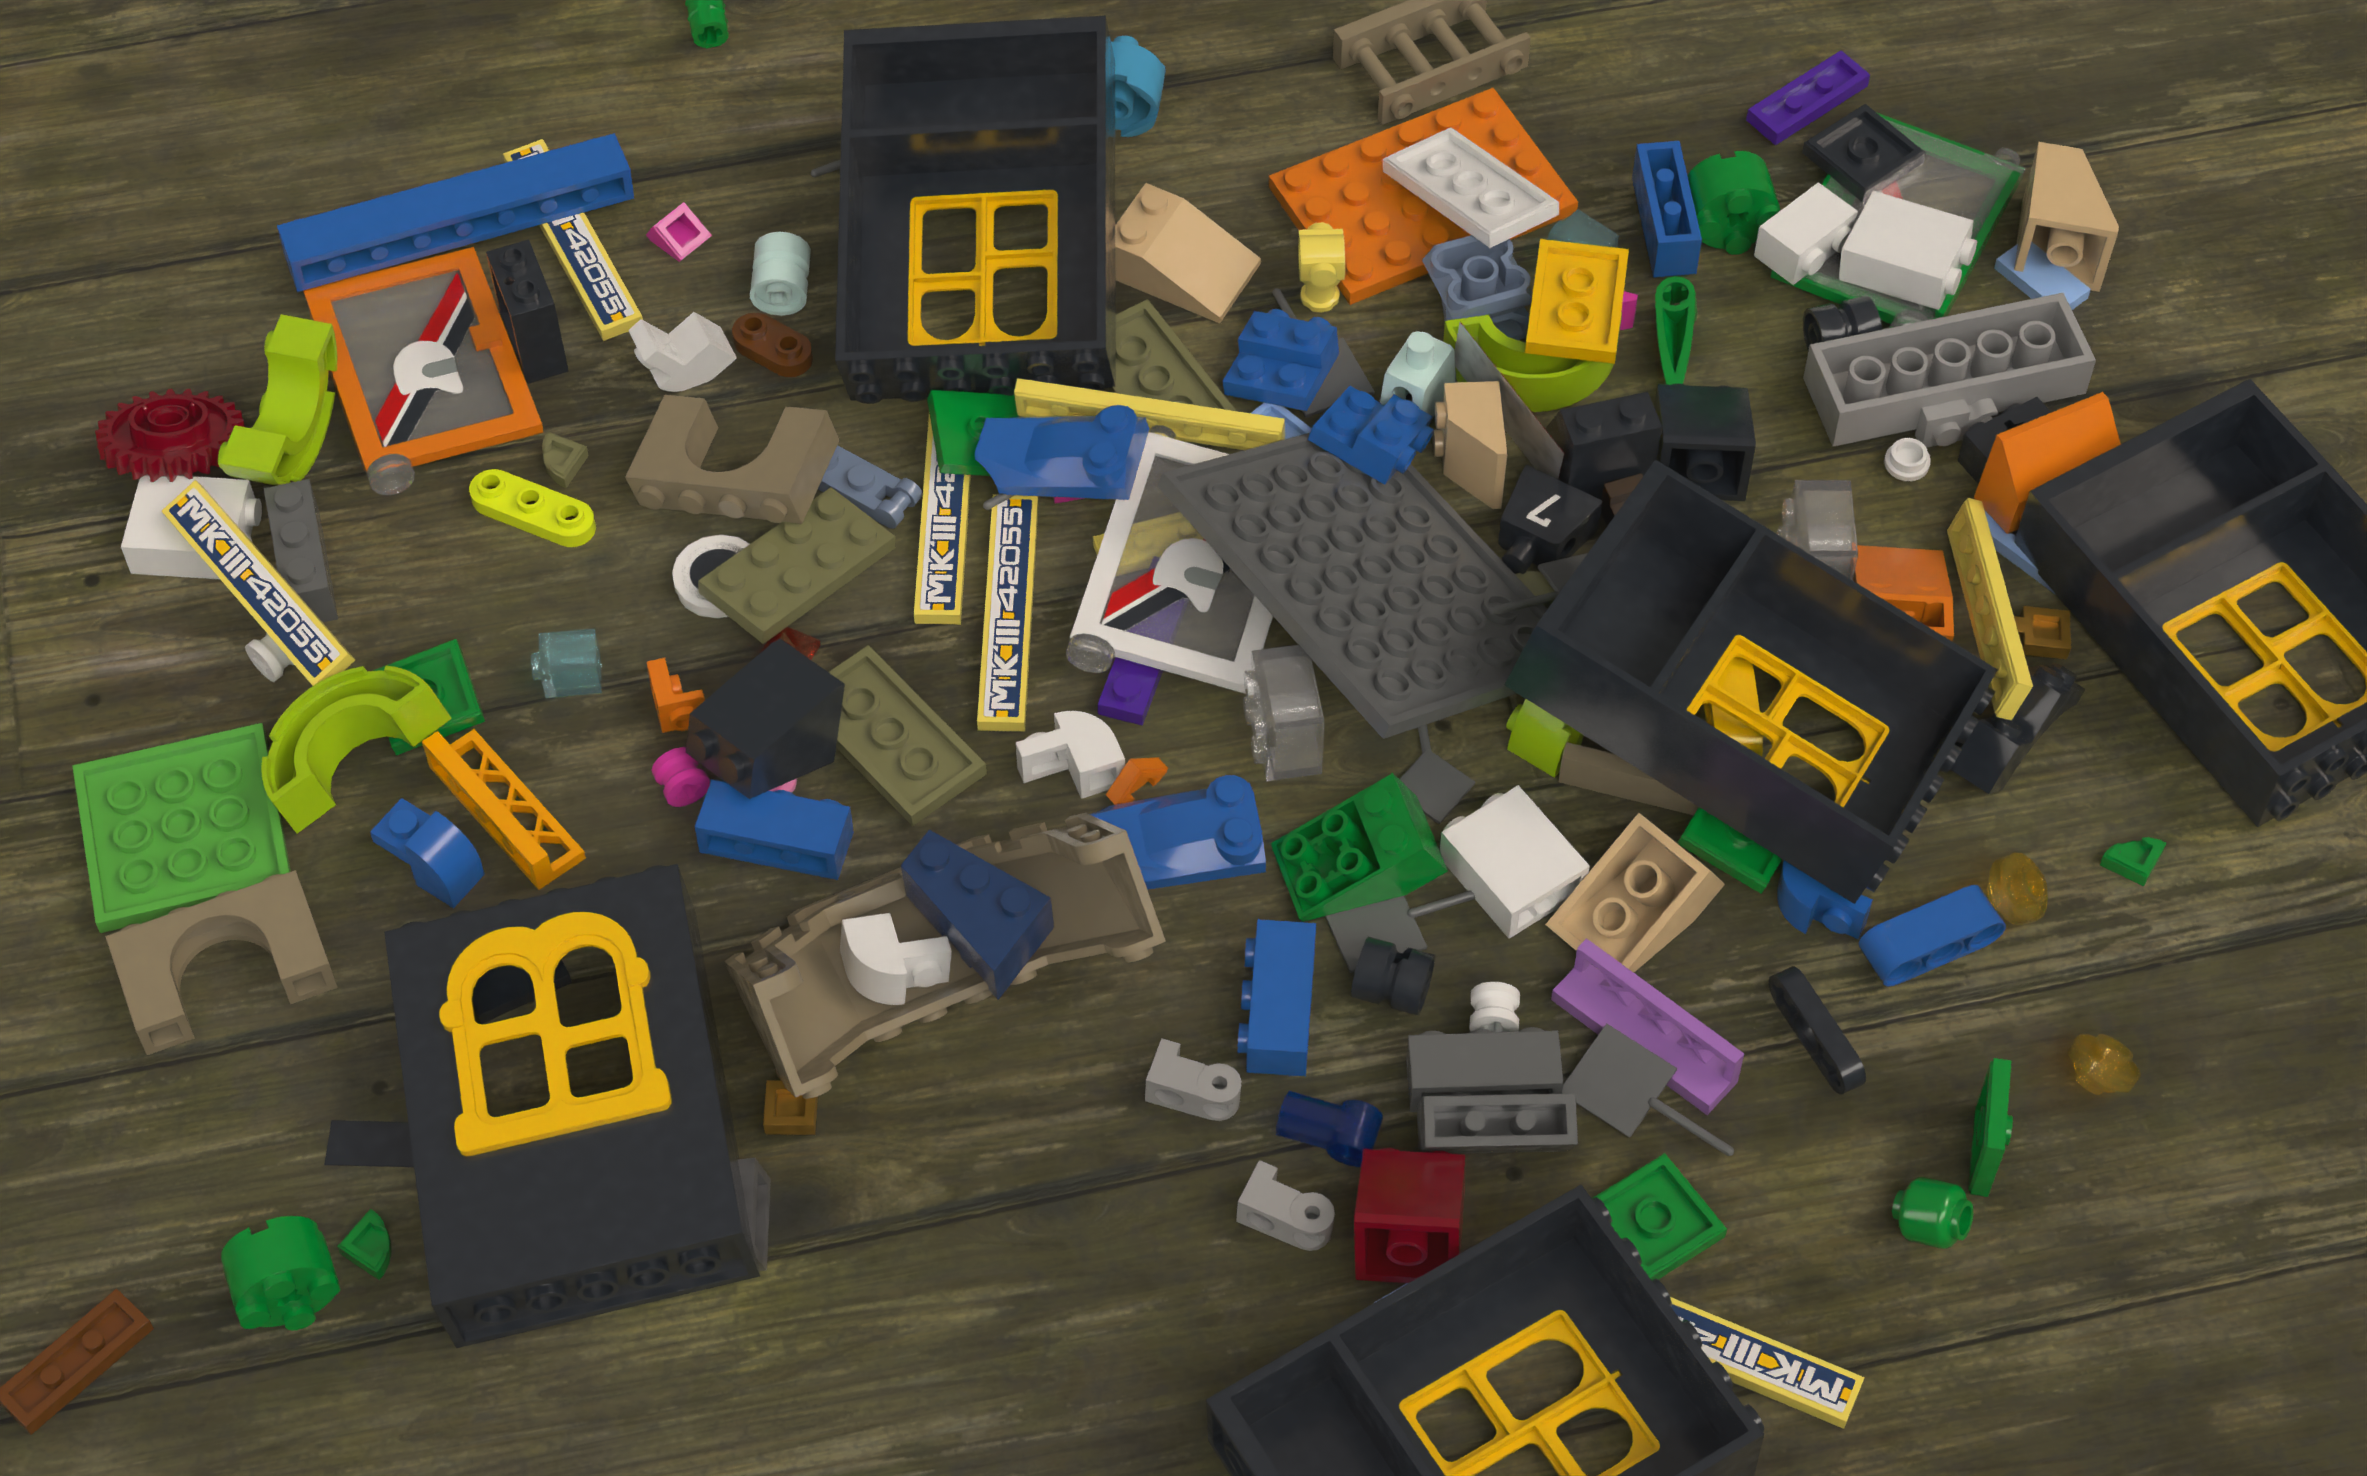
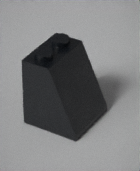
M1657 384L1654 408L1662 425L1657 461L1721 500L1745 501L1756 448L1748 388L1725 385L1715 387Z
M1648 392L1560 410L1545 428L1564 452L1558 480L1602 500L1604 484L1640 473L1644 476L1655 459L1657 460L1662 425Z
M782 639L776 640L690 713L686 753L748 799L833 763L835 759L845 683Z

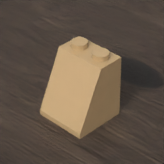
M2038 142L2022 199L2014 270L2023 272L2030 245L2033 242L2047 253V258L2051 263L2064 267L2088 286L2091 291L2100 292L2117 238L2119 225L2083 149Z

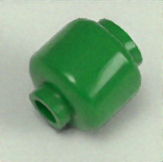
M1917 1177L1909 1183L1906 1190H1899L1896 1194L1892 1215L1895 1220H1898L1900 1232L1906 1240L1936 1248L1948 1249L1958 1240H1964L1968 1235L1972 1225L1974 1209L1972 1202L1967 1200L1961 1186L1927 1177Z

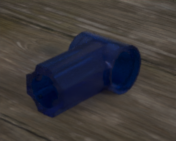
M1288 1091L1280 1108L1276 1135L1324 1148L1330 1157L1349 1166L1361 1167L1363 1149L1373 1150L1383 1121V1114L1373 1105L1359 1100H1346L1341 1105Z

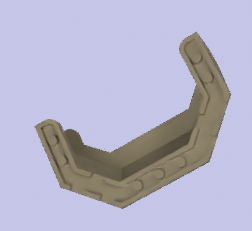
M1083 813L1069 816L1065 819L1067 827L1047 831L1045 822L1012 829L1009 832L1011 839L992 843L989 834L956 844L1051 898L1054 928L1010 985L1021 984L1037 976L1036 969L1048 964L1108 953L1113 957H1124L1125 962H1135L1150 956L1154 952L1152 947L1166 942L1126 830ZM901 867L797 909L787 916L790 925L782 932L779 927L770 928L752 941L751 944L754 949L752 954L745 958L743 952L737 953L724 961L785 1088L794 1097L802 1095L804 1099H809L828 1092L832 1088L830 1082L838 1076L835 1066L866 1041L874 1038L875 1042L891 1039L902 1032L901 1026L917 1019L921 1023L936 1020L947 1014L946 1007L963 1000L965 1004H971L992 995L988 984L973 967L969 968L962 960L960 952L950 941L949 944L952 952L949 982L938 983L930 987L906 988L904 1005H888L872 1001L860 994L852 986L846 975L840 953L843 919L890 913L899 943L942 937L906 896Z

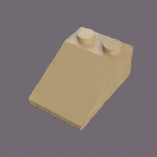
M1145 183L1115 225L1116 281L1217 323H1221L1261 264L1260 257L1187 200Z
M1638 813L1545 925L1576 951L1587 938L1634 973L1692 924L1725 884L1706 866L1642 814Z

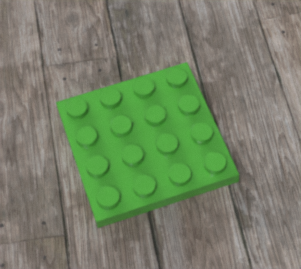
M262 723L72 765L95 922L100 933L121 929L131 924H142L165 916L174 909L191 907L214 899L223 892L237 891L260 883L269 876L291 872L281 814L268 797L262 780V757H266L269 754L267 736Z

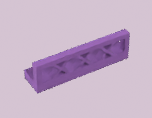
M1587 938L1577 948L1574 968L1553 989L1551 1000L1599 1035L1607 1023L1675 1066L1677 1071L1667 1086L1708 1115L1738 1083L1744 1053Z

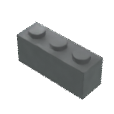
M306 479L264 488L277 571L322 622L337 620L338 614L320 512L310 480Z
M1530 1027L1518 1032L1495 1033L1488 1029H1478L1465 1034H1444L1440 1031H1426L1419 1035H1408L1406 1064L1410 1112H1417V1103L1424 1096L1562 1094L1563 1074L1558 1030L1544 1031L1540 1028Z
M1576 1094L1424 1096L1417 1103L1419 1152L1445 1151L1451 1154L1566 1152L1578 1145Z

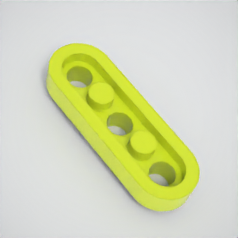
M498 469L483 471L476 475L470 483L469 492L472 504L476 511L485 516L565 547L581 546L590 541L595 534L596 524L593 511L589 505L582 501ZM530 501H535V502H536V503L530 504V505L526 504L527 502H530ZM570 516L576 517L575 519H572V520H565L566 518H568V517H570Z

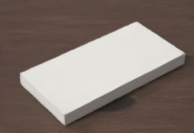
M1451 127L1383 159L1384 173L1489 248L1559 215V202Z

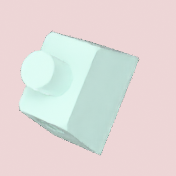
M1412 332L1384 375L1380 403L1385 405L1394 394L1406 400V396L1410 393L1413 398L1412 402L1421 410L1434 417L1435 402H1443L1444 383H1456L1454 348L1450 344L1433 338L1426 332Z

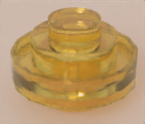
M2014 852L2002 856L1993 862L1989 873L1987 896L1994 908L2014 925H2026L2042 918L2047 909V883L2044 875L2032 859L2023 853Z
M2080 1034L2068 1049V1055L2073 1061V1069L2078 1074L2076 1077L2077 1082L2093 1094L2102 1095L2103 1092L2115 1093L2116 1091L2129 1093L2141 1077L2139 1068L2132 1061V1052L2124 1044L2108 1035L2099 1034L2098 1037H2094L2089 1034Z

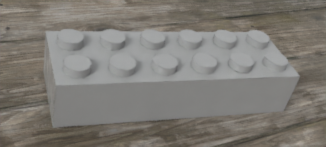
M2058 293L1810 344L1803 379L1832 446H1838L1915 430L1922 407L1965 399L1968 406L1978 400L1991 398L1997 411L2001 412L2013 404L2019 403L2021 405L2035 397H2038L2044 403L2086 394L2096 359L2064 293Z

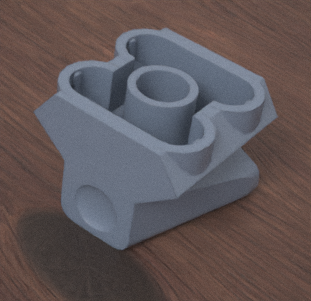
M1471 235L1434 245L1422 259L1441 296L1444 321L1489 315L1495 327L1506 336L1516 340L1527 337L1530 315L1524 307L1532 302L1531 279L1529 273L1516 263L1513 257L1514 247L1510 239L1489 248Z

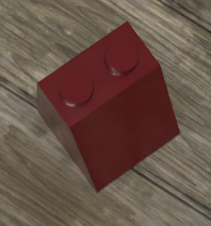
M1383 1148L1380 1150L1363 1149L1354 1216L1356 1280L1410 1283L1461 1254L1466 1155L1451 1154L1445 1151H1433L1430 1153L1399 1151L1394 1148Z

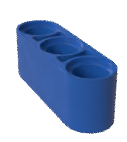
M1970 885L1878 924L1861 937L1859 948L1882 983L1887 987L1895 986L1988 946L2004 933L2006 924L1981 887Z

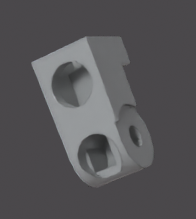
M1161 1038L1146 1079L1145 1101L1215 1121L1226 1120L1235 1115L1239 1108L1242 1081L1239 1073L1227 1064L1217 1063L1207 1066L1203 1063L1180 1057L1181 1044Z
M1259 1160L1238 1200L1236 1222L1300 1249L1312 1251L1326 1246L1331 1239L1335 1217L1334 1206L1330 1200L1322 1194L1314 1192L1302 1194L1298 1190L1277 1182L1278 1168Z

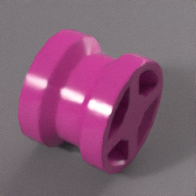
M686 747L675 748L664 753L655 761L651 769L655 781L660 785H664L663 794L666 801L674 807L687 806L698 801L707 793L710 785L708 775L702 769H698L699 762L686 753Z

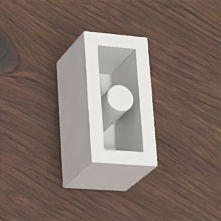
M1818 182L1759 227L1754 256L1794 285L1807 274H1815L1822 267L1825 260L1836 252L1841 253L1842 247L1855 225L1858 211Z

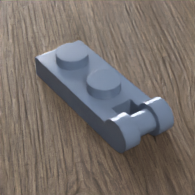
M838 445L818 487V490L822 492L832 487L872 519L892 529L896 528L904 519V510L907 507H914L923 496L920 487L912 480L907 478L899 479ZM886 495L891 498L890 500H883Z

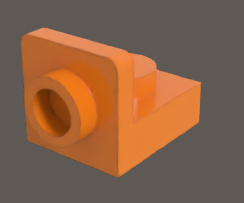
M665 658L647 661L651 692L662 733L674 730H688L690 713L705 701L703 691L695 690L683 693L679 675H669Z

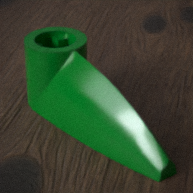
M1674 276L1663 280L1657 287L1655 294L1657 336L1666 385L1683 384L1690 358L1694 323L1698 314L1693 284L1684 277Z

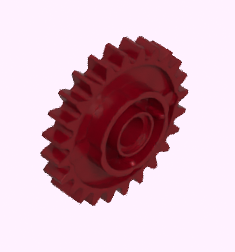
M168 389L165 395H158L151 391L147 399L133 396V404L118 403V411H106V420L98 421L99 429L95 430L100 460L106 461L107 468L117 467L118 475L132 472L133 480L148 475L150 482H155L160 477L165 476L169 482H174L178 475H184L190 480L193 479L194 472L200 471L208 475L210 474V466L219 467L218 454L221 445L225 441L228 442L235 425L245 426L241 410H235L234 402L224 403L222 395L209 398L208 391L192 395L191 389H186L181 394H175L173 389Z

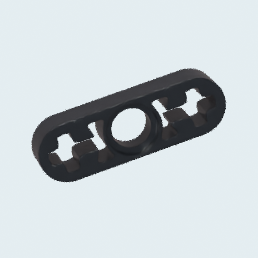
M1792 966L1770 976L1769 989L1775 1004L1832 1089L1842 1095L1864 1085L1866 1073L1861 1059L1804 974L1797 967Z

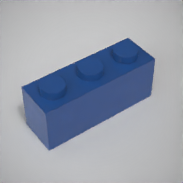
M1680 141L1637 144L1632 181L1653 277L1696 274L1702 238Z
M712 779L695 824L700 853L835 880L839 879L854 833L850 807L843 806L837 801L831 799L818 801L798 797L785 790L767 791L748 799L728 783Z
M1257 919L1256 938H1246L1245 967L1253 968V980H1243L1241 1010H1250L1249 1024L1239 1023L1238 1053L1247 1054V1073L1306 1077L1316 923Z

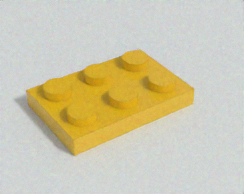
M1540 239L1525 353L1615 364L1629 249Z

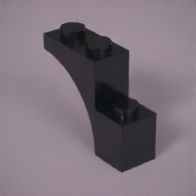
M2052 663L2051 666L2046 664L2029 667L2028 670L2033 687L2013 719L2008 720L1996 717L1994 712L1992 717L1979 720L1971 735L1961 747L1962 751L1950 769L1988 794L2002 791L2016 768L2042 734L2060 715L2075 706L2085 692V688L2075 683L2077 676L2069 669L2057 663Z

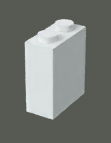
M1873 191L1842 247L1839 280L1939 310L1946 295L1955 294L1962 275V270L1960 269L1962 264L1969 266L1975 254L1977 240L1971 239L1974 220Z
M148 475L141 477L121 544V549L131 574L220 579L162 513V510L196 480L252 541L253 526H258L261 521L262 506L260 499L254 497L250 481L210 477H193V479L189 480L185 476H177L174 482H169L167 477L162 476L155 482H150Z
M1519 785L1505 794H1494L1485 801L1480 809L1467 817L1459 816L1453 819L1441 832L1440 853L1445 865L1467 891L1471 890L1474 893L1475 900L1509 939L1558 909L1589 873L1590 866Z

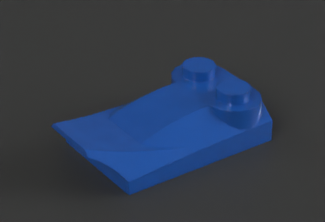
M1123 405L1107 407L1096 416L986 418L976 447L975 460L990 474L999 494L1129 500L1149 433V426L1146 417H1137L1134 410Z
M1225 775L1216 778L1207 789L1112 805L1089 814L1127 831L1147 890L1266 872L1263 836L1254 792L1249 782L1235 775Z

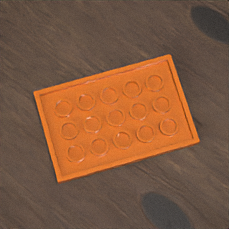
M1494 88L1269 175L1270 190L1298 230H1307L1309 226L1319 222L1327 223L1333 229H1343L1345 280H1341L1337 286L1350 305L1428 274L1422 259L1434 245L1471 236L1467 231L1383 172V159L1450 127L1559 202L1558 216L1510 238V240L1577 214V199Z

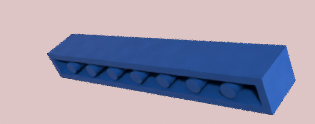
M613 133L277 225L288 268L297 292L634 199L631 170L617 137Z

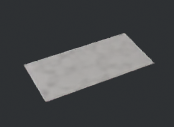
M1460 322L1454 351L1455 367L1467 382L1499 381L1505 431L1535 469L1558 479L1564 452Z

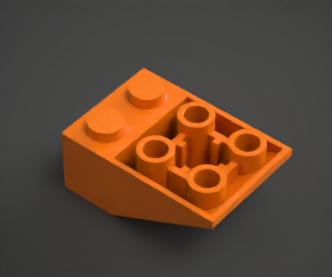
M1862 545L1850 546L1851 580L1950 641H1953V596L1943 551Z

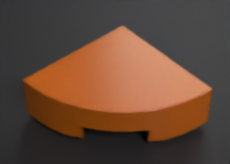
M1159 757L1129 759L1105 795L1114 805L1132 802L1135 800L1131 795L1132 793L1140 789L1147 782L1154 787L1167 773L1168 767Z

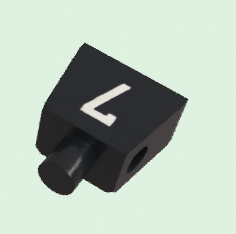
M1526 464L1500 522L1498 544L1507 551L1502 557V561L1514 574H1525L1532 563L1538 566L1539 564L1571 557L1599 529L1603 501Z

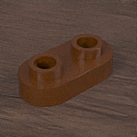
M748 313L735 321L732 327L735 349L741 355L783 377L800 376L811 367L813 362L812 347L809 339L803 334L762 313Z

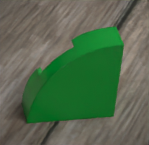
M2142 837L2141 841L2114 844L2103 855L2100 866L2139 885L2145 886L2167 843L2155 838Z
M370 1209L337 1247L343 1257L380 1280L390 1263L392 1246L383 1220L375 1211Z

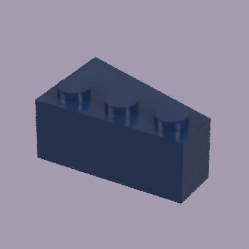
M928 830L901 864L906 896L942 937L944 935L948 937V940L960 952L962 960L969 968L973 967L988 984L990 992L999 1000L1053 930L1054 921L1051 898L931 830Z

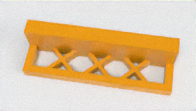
M475 729L452 744H449L438 731L422 741L428 764L432 771L538 890L586 859L585 852ZM475 748L482 756L480 769H471L460 756ZM486 782L506 783L510 787L507 800L498 799L486 786ZM516 796H518L521 799V801H516ZM513 812L533 813L537 817L535 831L526 830L513 816ZM544 826L548 829L549 832L543 831ZM540 844H561L567 853L550 864L549 856Z

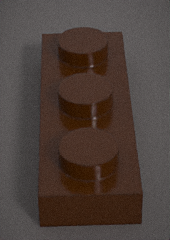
M116 1288L0 1387V1405L32 1435L154 1330L150 1320Z

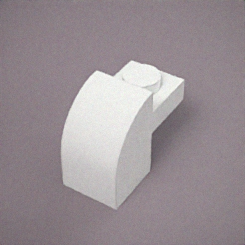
M695 312L689 315L669 334L642 319L628 330L636 345L634 349L636 357L645 367L650 369L658 387L662 390L672 392L684 391L709 382L737 358L721 327Z
M1063 711L1054 713L1055 730L1047 733H1034L1025 740L1016 742L1017 769L1023 783L1069 769L1081 799L1109 790L1125 766L1124 755L1110 727L1101 719L1085 712Z
M890 913L842 920L840 953L846 975L852 986L866 998L882 1004L904 1005L906 988L930 987L938 983L949 982L952 951L947 936L899 943Z

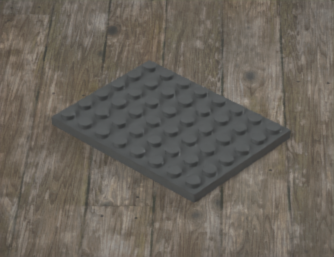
M1307 433L1162 473L1157 487L1383 739L1517 694L1504 684L1533 630L1548 609L1543 604L1494 616L1488 614L1489 607L1534 597L1535 595L1411 464L1404 474L1397 471L1384 485L1307 440L1310 434Z

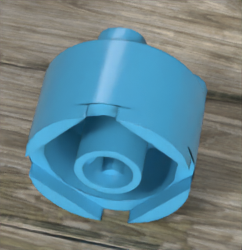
M1118 36L1114 39V42H1111L1115 58V129L1121 130L1122 137H1132L1143 134L1154 126L1159 112L1166 69L1153 53L1139 46L1136 39L1130 36Z

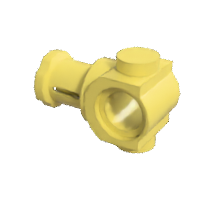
M1319 222L1312 224L1307 230H1299L1298 260L1299 278L1305 284L1301 289L1300 295L1302 304L1313 312L1322 313L1330 311L1339 303L1340 292L1337 285L1341 280H1345V243L1343 229H1333L1331 225Z

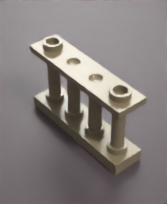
M1407 0L1334 29L1333 60L1340 69L1356 63L1362 64L1380 89L1378 121L1381 125H1384L1528 67L1531 37L1525 32L1506 39L1486 13L1487 0ZM1464 20H1471L1490 47L1470 54L1449 26ZM1429 34H1434L1454 61L1433 69L1413 41ZM1397 48L1417 76L1396 83L1376 55Z

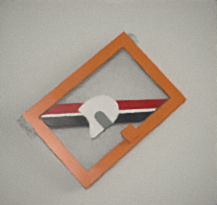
M474 247L303 290L311 320L330 323L333 326L337 345V371L329 370L363 469L366 472L371 488L376 493L394 495L406 490L415 479L413 466L543 433L542 422Z

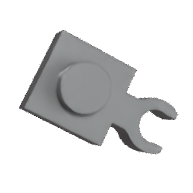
M1991 398L1978 400L1968 406L1965 399H1959L1922 407L1915 436L1926 448L1937 445L1948 446L1956 441L1963 440L1964 433L1972 425L1978 422H1988L1992 419L1991 416L1998 415V411Z

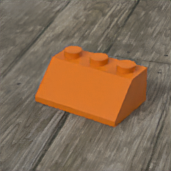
M2101 392L1996 435L1974 499L1982 501L1984 510L2007 534L2018 530L2031 490L2121 445L2109 398Z

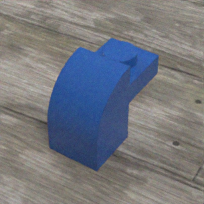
M401 798L370 831L374 843L411 866L418 887L453 909L485 875L475 847L451 821L437 811L430 816Z
M1785 860L1783 862L1777 887V901L1786 920L1805 934L1814 919L1823 923L1825 927L1835 933L1847 934L1859 939L1866 926L1873 899L1861 895L1856 903L1853 904Z

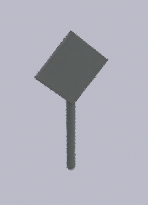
M1426 724L1418 727L1422 755L1400 780L1418 797L1424 814L1440 825L1475 785V781L1431 751Z

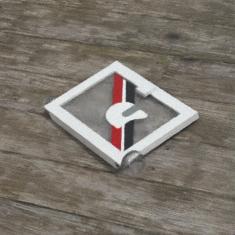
M1155 425L1150 428L1130 499H1116L1070 635L1066 657L1075 667L1087 672L1101 673L1110 668L1113 657H1118L1250 694L1273 615L1157 487L1163 472L1229 454L1176 440L1175 432L1163 425Z

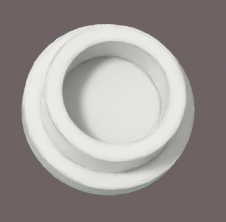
M1903 438L1896 441L1889 447L1884 459L1887 471L1893 477L1903 481L1921 479L1927 474L1931 463L1930 455L1925 445L1913 438Z

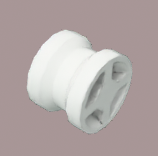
M267 633L261 640L253 639L245 646V650L253 664L272 682L283 676L284 668L289 664L294 665Z
M1486 982L1475 986L1471 990V1005L1475 1012L1470 1016V1031L1488 1029L1495 1033L1518 1032L1519 1018L1514 1013L1520 1003V993L1517 988L1502 982Z

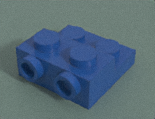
M1272 309L1268 313L1254 311L1238 338L1239 354L1223 379L1224 394L1307 411L1339 355L1337 327L1331 326L1327 320L1320 317H1313L1309 321L1290 318L1287 313L1279 309Z
M1349 386L1313 425L1307 440L1385 485L1397 471L1404 474L1413 461L1416 452L1422 453L1434 433V429L1429 427L1433 416L1421 410L1415 403L1404 400L1395 394L1383 405L1370 394Z

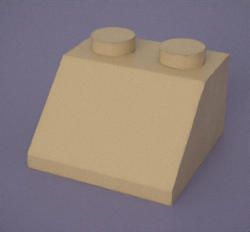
M1499 381L1444 383L1443 402H1435L1436 429L1439 430H1434L1433 433L1434 457H1442L1443 475L1490 508L1501 509L1507 447Z

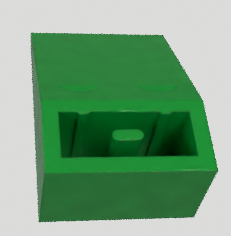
M1393 773L1270 843L1298 917L1302 922L1407 895L1448 872L1418 797Z

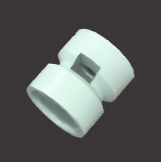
M772 232L760 237L755 243L750 299L753 305L760 311L771 315L783 316L794 314L805 306L808 287L806 278L809 274L811 249L808 243L800 236L788 232Z

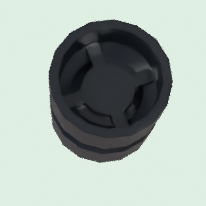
M1869 296L1843 300L1839 304L1838 309L1834 304L1830 303L1807 308L1803 315V333L1808 352L1810 344L1882 330L1878 310L1874 301Z
M1368 936L1355 970L1351 997L1378 1005L1384 999H1387L1392 1009L1419 1016L1430 987L1436 955L1409 947L1403 953L1397 951L1394 943Z

